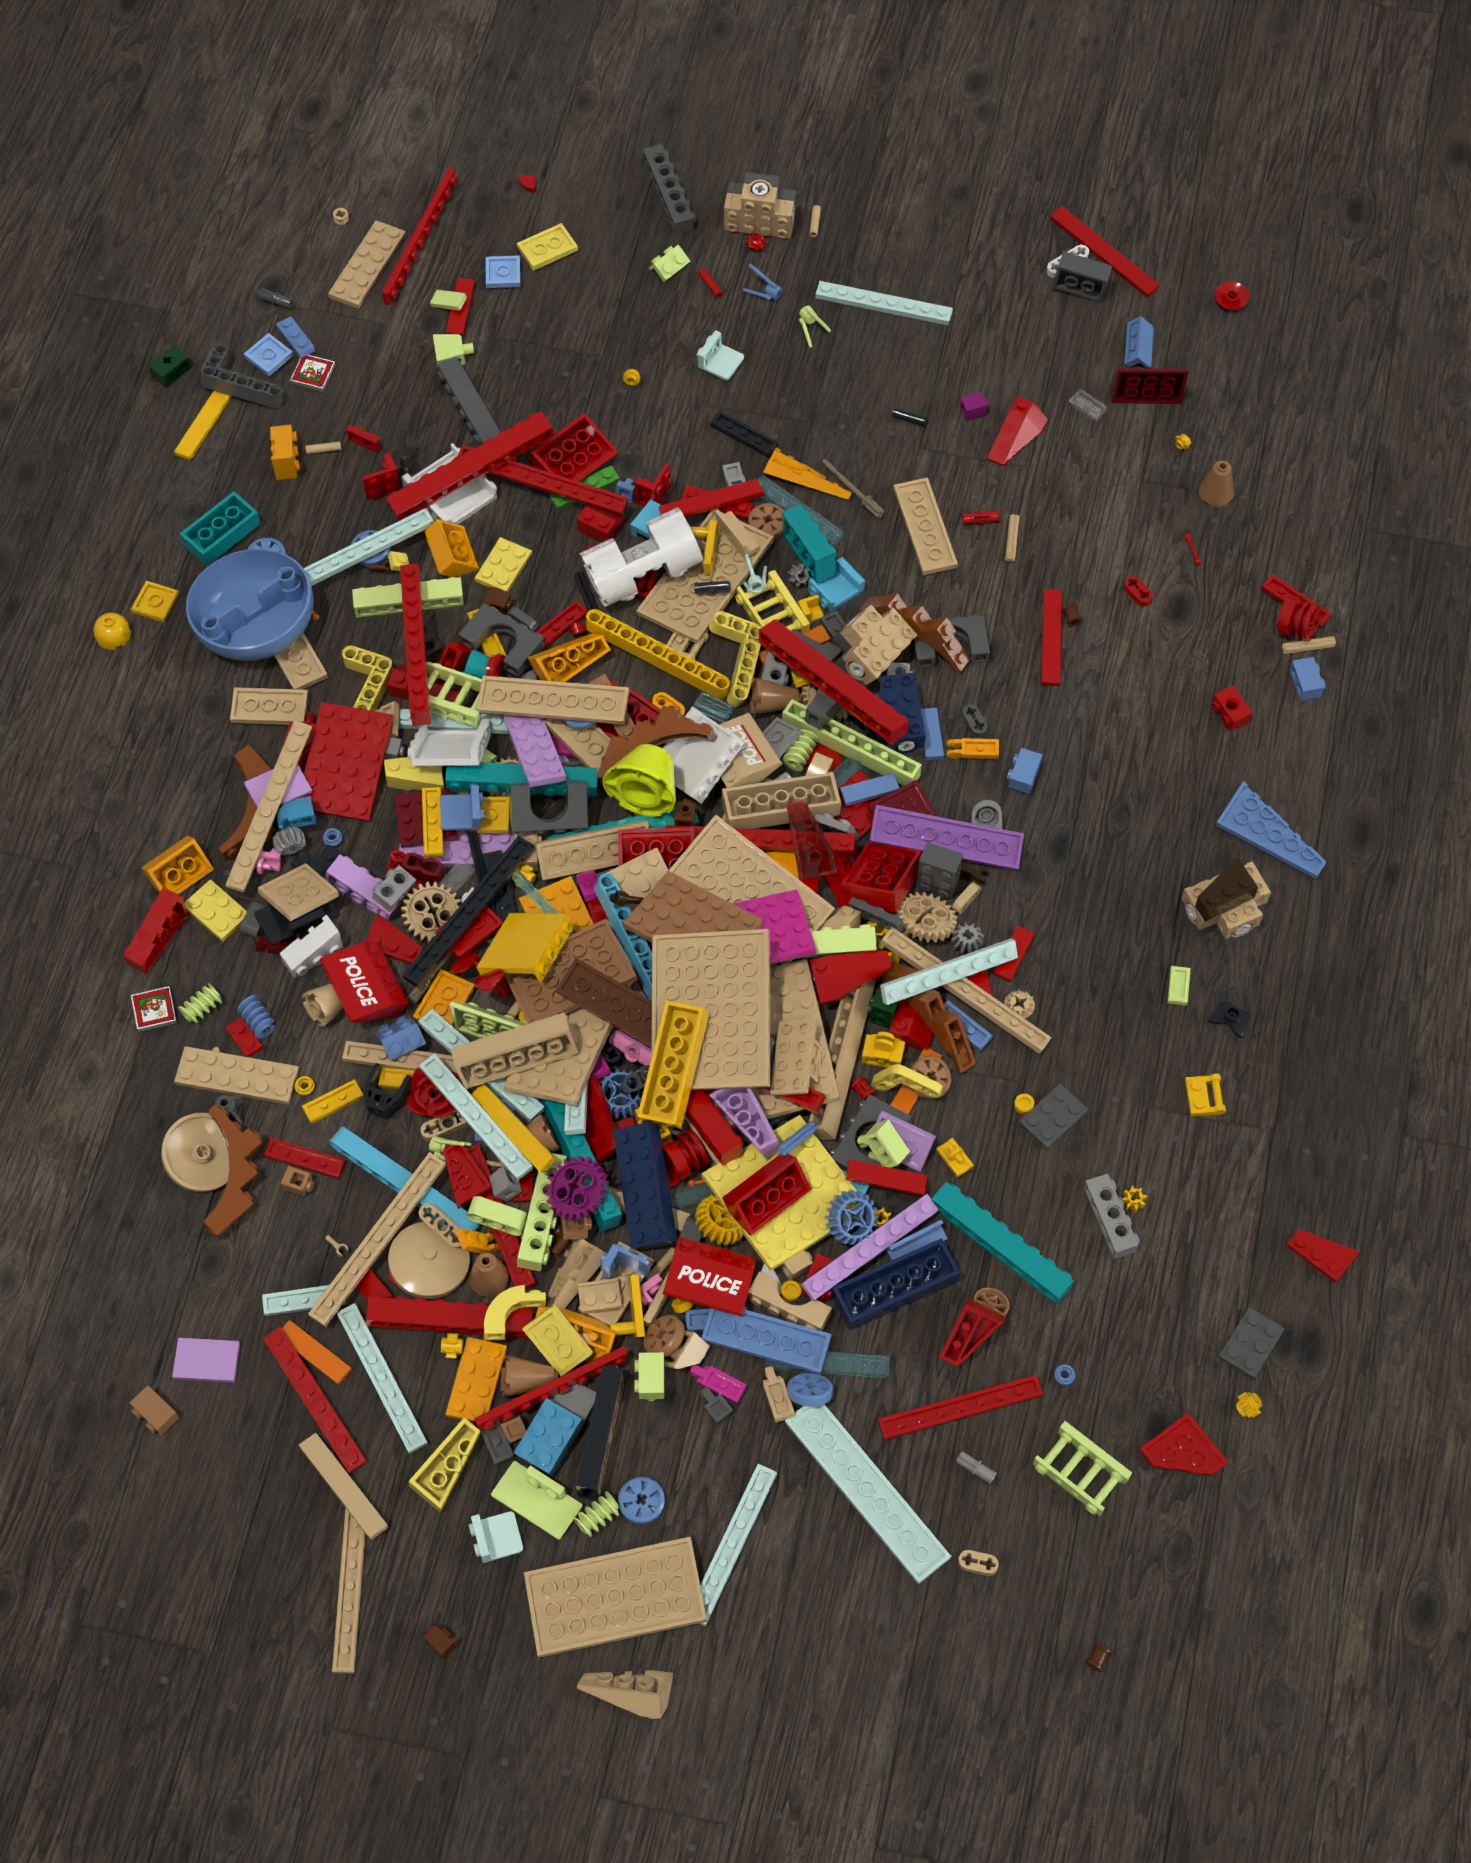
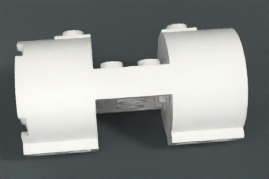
M678 507L645 522L650 539L628 550L620 552L616 542L611 538L579 553L582 561L585 563L584 567L589 579L600 596L599 599L604 607L620 600L629 601L638 594L633 577H642L650 569L657 570L663 565L671 578H678L688 568L703 562L697 541L682 511Z

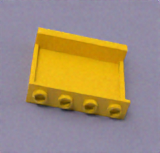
M509 913L476 968L480 975L495 969H502L505 973L535 974L538 981L542 982L574 927L567 914Z

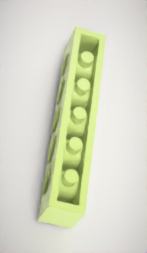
M553 1153L552 1155L556 1159L544 1173L538 1171L517 1258V1267L540 1272L542 1264H547L549 1253L545 1252L547 1247H551L553 1235H550V1231L555 1229L557 1217H554L555 1212L550 1209L551 1205L546 1202L550 1197L544 1193L550 1191V1189L545 1187V1185L551 1184V1181L547 1179L549 1175H554L551 1170L558 1171L557 1164L559 1163L563 1166L564 1159L567 1160V1156ZM540 1210H547L548 1213H541ZM541 1227V1228H543L544 1230H543V1231H537L536 1228ZM537 1245V1246H539L540 1248H539V1249H533V1248H531V1246Z

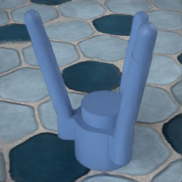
M749 264V267L768 283L765 288L767 293L763 294L746 288L743 291L763 297L769 301L772 298L777 300L783 288L769 280L752 264Z

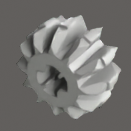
M297 827L282 829L273 837L274 848L282 856L287 854L290 856L293 853H297L306 845L304 833Z
M965 922L963 927L958 924L956 930L952 933L951 943L955 944V950L961 949V955L965 951L967 953L977 951L979 947L983 946L982 940L984 935L980 933V927L974 928V923L968 926Z

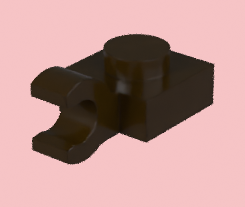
M963 862L960 879L969 882L975 880L980 884H985L986 878L980 875H988L989 870L987 868L975 870L974 866Z

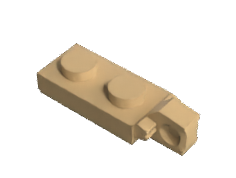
M773 1366L765 1368L767 1380H763V1387L775 1423L795 1417L784 1379L781 1376L776 1377Z

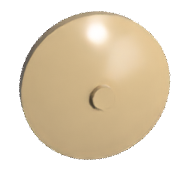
M193 1113L176 1121L167 1131L161 1147L162 1163L169 1177L182 1188L194 1192H210L225 1186L229 1176V1154L225 1139L209 1113Z
M425 1222L415 1223L403 1229L393 1240L388 1255L389 1271L397 1286L409 1295L424 1299L440 1298L455 1291L465 1280L470 1263L469 1251L462 1250L461 1247L451 1246ZM440 1223L439 1227L442 1231H445L448 1225Z

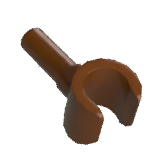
M385 561L383 565H368L369 570H384L387 575L394 573V570H391L389 561Z

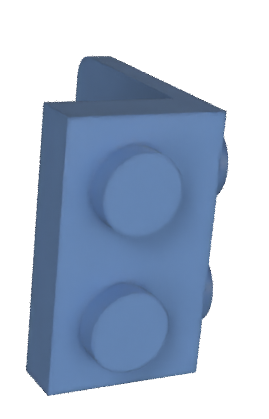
M471 785L470 795H442L440 797L441 828L443 830L480 829V820H484V810L480 809V804H483V794L479 792L478 785Z
M410 1016L399 1017L395 1020V1023L391 1025L385 1024L375 1032L376 1037L382 1042L390 1061L426 1044L418 1024Z
M615 1244L612 1245L608 1253L605 1252L600 1261L602 1264V1276L606 1280L612 1279L619 1264L648 1278L650 1275V1262L645 1256L641 1254L635 1255L629 1252L630 1250L627 1247Z

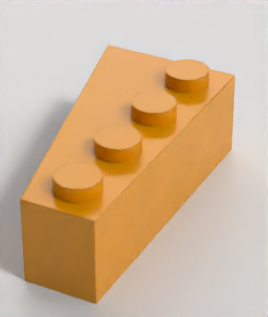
M592 633L527 658L540 680L566 682L611 649L602 634Z

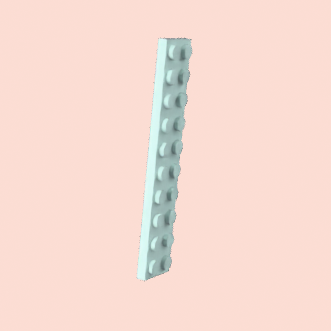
M825 1404L815 1407L803 1406L795 1412V1417L785 1420L788 1428L918 1585L951 1559L952 1556Z

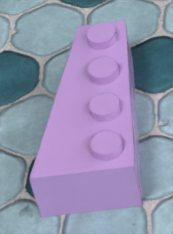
M339 854L326 871L325 880L335 886L338 893L342 895L347 893L354 902L367 904L366 908L379 914L386 920L390 919L402 902L401 900L390 913L372 898L374 892L372 889L379 881L382 883L383 880L374 878L369 874L368 870L363 867L359 868L347 856L343 857ZM387 891L382 892V895L385 897L391 896Z
M752 1088L719 1089L710 1094V1097L719 1109L765 1159L778 1152L777 1148L780 1142Z

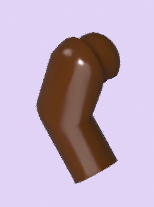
M557 1225L553 1229V1233L557 1236V1241L550 1249L557 1256L568 1244V1239L563 1240L561 1225Z

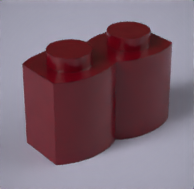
M407 853L402 863L403 869L416 880H422L424 883L429 882L430 886H433L434 882L437 883V886H440L445 875L443 864L440 861L424 858L416 853Z

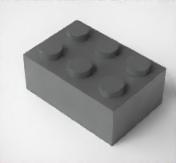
M1063 251L1051 288L1100 303L1112 266Z
M927 842L919 860L916 888L923 892L937 894L941 898L952 899L960 879L963 854Z

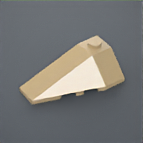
M645 1670V1674L632 1675V1671H625V1674L613 1676L611 1672L584 1673L577 1684V1689L639 1716L661 1719L668 1706L673 1673L655 1670Z

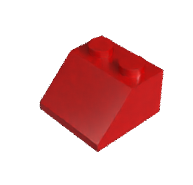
M589 505L585 506L576 518L577 530L601 543L614 538L627 521L626 518L618 514Z

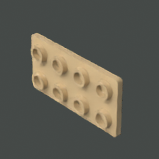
M815 1019L779 1022L770 1089L771 1095L807 1094L809 1082L818 1083L822 1046L815 1039L817 1025Z

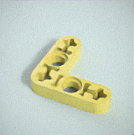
M894 1064L875 1074L871 1083L873 1088L881 1091H887L902 1083L933 1098L940 1097L943 1088L940 1083L899 1064Z

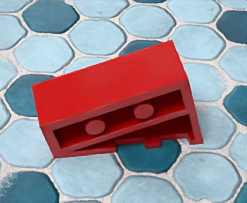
M968 1298L939 1358L958 1367L1003 1323L1005 1316Z

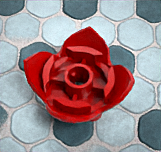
M416 1068L411 1078L412 1094L407 1098L408 1109L418 1115L428 1116L429 1118H441L450 1115L455 1108L420 1068ZM451 1072L460 1082V1077L458 1073ZM435 1093V1095L438 1094V1097L432 1098L431 1095Z

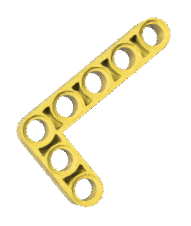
M719 611L709 622L710 631L741 643L727 696L728 704L733 708H738L749 694L761 646L758 643L759 629L762 627L729 613Z
M346 646L342 650L346 668L369 675L353 708L374 711V709H377L388 687L387 684L393 671L392 661L390 658L355 646Z

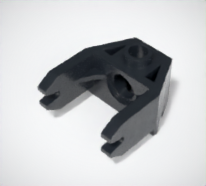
M376 1063L364 1084L365 1106L369 1114L387 1120L396 1110L402 1108V1104L411 1088L412 1076L406 1075L397 1094L387 1093L375 1088L382 1070L381 1065Z

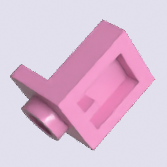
M656 1274L640 1286L641 1302L644 1306L647 1304L650 1307L653 1301L650 1295H656L663 1283V1279L659 1274Z

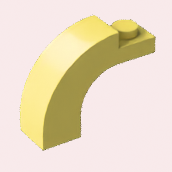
M520 1285L500 1293L487 1309L484 1320V1340H505V1322L507 1317L519 1308L545 1307L546 1292L532 1290L529 1293H525V1285Z

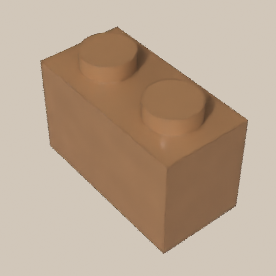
M148 1385L129 1402L133 1408L131 1410L133 1415L138 1420L143 1418L147 1422L145 1426L153 1434L157 1432L162 1436L179 1419L177 1413Z

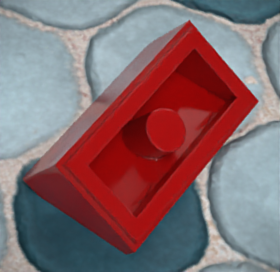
M370 1268L356 1286L367 1301L369 1297H374V1295L393 1298Z

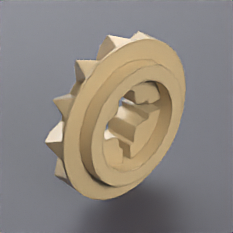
M1011 991L1004 1001L1005 1006L1024 1019L1028 1018L1035 1009L1033 996H1030L1027 991ZM1016 1000H1018L1019 1002H1024L1023 1008H1021L1020 1006H1015L1017 1002Z

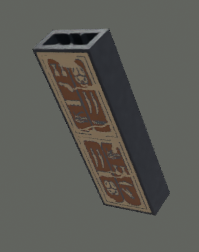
M602 1365L577 1481L579 1498L598 1501L601 1495L624 1385L623 1369H620L617 1365Z

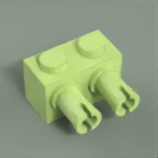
M889 1119L876 1123L865 1135H861L857 1139L858 1144H861V1148H866L867 1146L871 1148L872 1151L868 1154V1157L880 1162L885 1167L891 1168L899 1165L910 1152Z
M664 1352L639 1353V1360H635V1372H639V1380H635V1392H639V1399H645L649 1402L655 1399H664Z

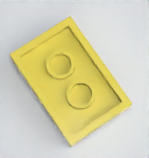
M562 223L517 243V248L533 271L578 251V246Z
M500 537L475 576V582L489 588L494 587L509 592L532 556V550Z
M211 879L185 901L188 912L222 942L240 927L247 913L244 908Z
M555 1304L522 1328L560 1377L593 1353Z

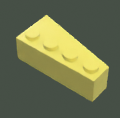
M464 1417L409 1480V1487L440 1513L480 1436V1430Z

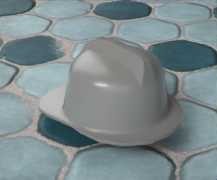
M993 800L980 801L973 808L972 823L1002 829L1001 807Z

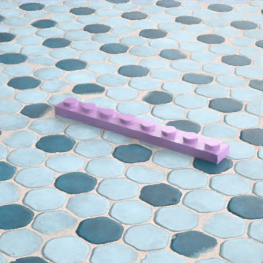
M928 1194L924 1195L875 1230L874 1233L868 1235V1238L854 1245L804 1281L801 1286L810 1299L814 1301L939 1211Z

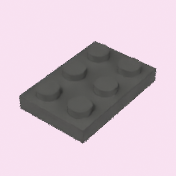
M1059 1084L1021 1118L1018 1124L1048 1150L1082 1119L1089 1109L1063 1085Z
M1249 1307L1221 1351L1218 1359L1254 1380L1285 1328Z

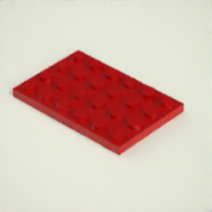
M321 702L304 771V776L312 789V793L306 796L311 797L315 813L370 822L394 721L393 714Z

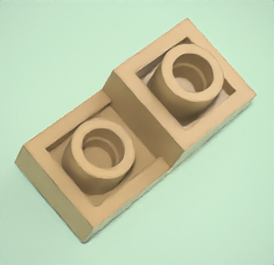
M816 752L805 776L828 773L834 759Z

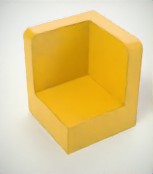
M818 595L798 601V606L809 623L818 621L824 616L819 606Z

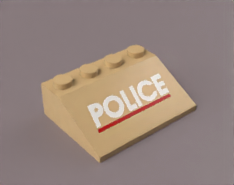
M750 713L719 724L745 742L721 776L727 788L757 784L783 764Z

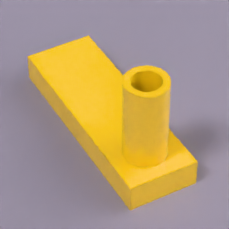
M710 520L709 527H690L695 538H707L703 560L705 575H712L719 535L717 520Z
M639 1275L628 1276L632 1321L609 1324V1327L616 1332L615 1336L633 1334L634 1338L645 1337Z

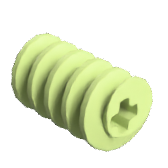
M801 729L803 733L787 749L786 754L783 756L784 763L794 771L803 770V766L807 763L806 760L810 757L809 754L813 751L812 748H815V743L819 740L818 736L809 730Z
M208 983L209 988L206 986L202 987L203 993L197 991V998L191 996V1003L185 1001V1008L182 1006L178 1007L188 1022L193 1021L197 1024L198 1020L196 1017L199 1016L203 1019V1011L209 1014V1006L216 1009L215 1001L222 1004L220 995L211 984Z
M607 1491L605 1492L606 1499L600 1496L598 1498L599 1504L595 1501L591 1503L593 1509L586 1506V1514L579 1512V1519L573 1517L582 1532L592 1537L591 1529L599 1531L597 1524L606 1526L605 1518L613 1521L612 1513L619 1516V1506Z

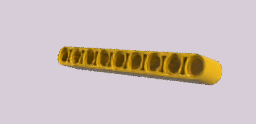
M597 609L587 612L586 629L589 632L602 634L606 641L717 699L727 697L730 681L726 676Z

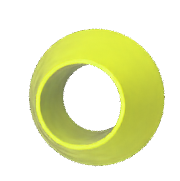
M641 744L606 771L603 777L604 789L610 798L614 796L620 801L619 805L636 814L658 817L662 813H670L676 803L673 759L665 750L658 746Z

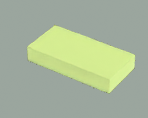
M436 290L430 304L436 308L460 311L467 296L465 293Z
M1171 966L1167 1003L1187 1006L1191 968Z

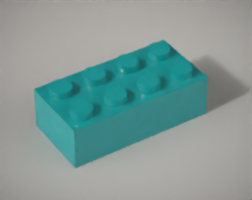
M233 491L182 531L180 537L183 546L207 567L261 523L258 512Z
M801 504L783 511V536L805 568L810 569L809 574L818 584L836 576V550L833 546L829 545L826 535L820 532L818 524L812 521L809 511L805 510Z

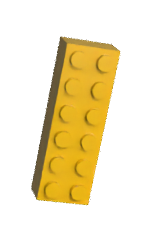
M666 1000L637 1117L641 1120L682 1128L709 1017V1012L706 1009Z

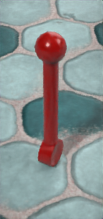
M1185 534L1184 540L1188 541L1195 558L1194 563L1200 565L1201 559L1198 558L1192 544L1191 534Z

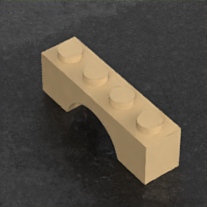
M760 1271L748 1291V1299H750L752 1304L759 1307L762 1305L768 1308V1311L773 1315H781L788 1322L823 1331L831 1316L832 1307L816 1299L804 1305H791L785 1302L778 1293L777 1280Z

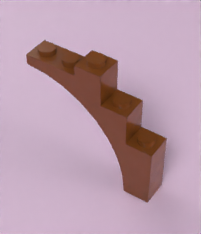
M898 593L869 597L859 609L862 611L872 605L878 614L883 615L894 608L914 630L917 637L938 651L956 672L962 671L970 660L955 638L954 633L956 630L947 617L931 619L922 605L907 607Z
M662 706L655 726L650 721L644 720L641 722L637 720L630 741L621 735L611 737L597 778L600 783H603L606 771L641 744L657 746L682 738H699L713 741L715 736L714 730L707 723L698 724L686 717L682 719L680 710L675 706Z
M247 745L234 755L236 764L245 775L247 781L272 770L250 745ZM249 793L245 815L239 827L218 848L225 862L238 855L256 813L257 807ZM273 825L265 842L270 841L275 835Z
M215 1104L209 1109V1115L218 1125L226 1142L229 1154V1176L223 1196L215 1209L203 1221V1226L217 1239L253 1207L252 1196L247 1191L242 1192V1189L257 1177L258 1172L256 1170L258 1168L251 1160L247 1162L246 1159L261 1147L262 1137L257 1131H251L249 1128L242 1133L241 1126L236 1121L232 1122L227 1117L229 1114L223 1107L218 1108Z

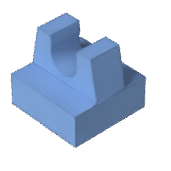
M627 478L625 482L619 480L616 485V494L628 497L629 503H632L635 499L634 480Z

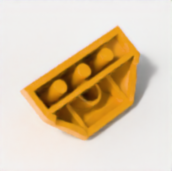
M539 1306L536 1317L550 1307ZM558 1308L593 1351L582 1362L588 1363L611 1352L616 1335L615 1331L602 1321L565 1308Z

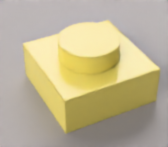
M391 551L388 554L391 570L400 571V565L409 564L406 553Z

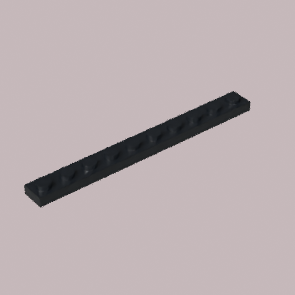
M518 835L402 975L404 980L420 988L534 850V844Z

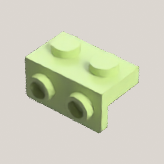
M679 245L674 248L670 246L664 251L665 255L663 257L658 255L651 261L653 264L649 269L652 270L654 268L663 282L690 262Z

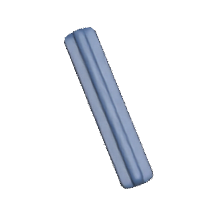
M810 1121L781 1143L777 1151L782 1156H785L818 1129V1126L814 1121Z

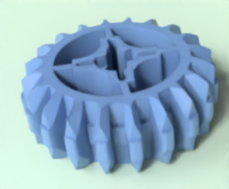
M616 1068L615 1073L611 1071L608 1076L602 1077V1081L599 1080L604 1096L608 1088L613 1093L609 1100L606 1097L605 1099L611 1117L615 1115L617 1120L620 1116L627 1119L628 1114L631 1117L635 1116L634 1111L640 1107L644 1091L643 1088L638 1090L634 1100L630 1094L625 1093L623 1095L624 1092L619 1082L634 1072L631 1070L627 1073L626 1068L623 1069V1072H619V1069ZM628 1079L627 1086L633 1089L635 1088V1082Z
M855 1190L842 1191L841 1196L835 1195L836 1201H829L832 1207L826 1209L829 1212V1216L827 1215L824 1218L829 1220V1223L825 1226L831 1228L829 1233L835 1235V1240L843 1244L855 1245V1242H862V1239L868 1238V1234L874 1233L871 1228L878 1226L874 1223V1219L879 1218L877 1215H874V1212L878 1209L872 1207L874 1201L869 1200L867 1194H863L861 1191L855 1192ZM855 1201V1204L851 1205L849 1209L844 1208L848 1203ZM854 1226H858V1227H859V1228H858L856 1231H854L853 1233H849V1234H848V1231H849L850 1229L852 1230Z

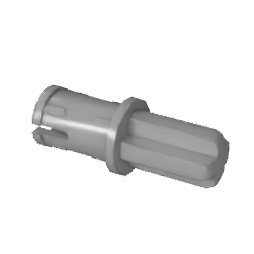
M961 1452L956 1459V1462L971 1471L972 1475L979 1476L989 1484H991L997 1472L983 1465L981 1460L978 1462L964 1452Z

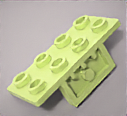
M513 1461L491 1493L493 1498L558 1540H561L574 1521L573 1517H576L583 1507L580 1502L566 1494L563 1486L532 1466H529L527 1469L516 1461Z

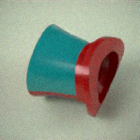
M473 649L466 664L465 674L480 679L483 676L501 677L504 669L503 660L505 655L497 654L494 657H490Z

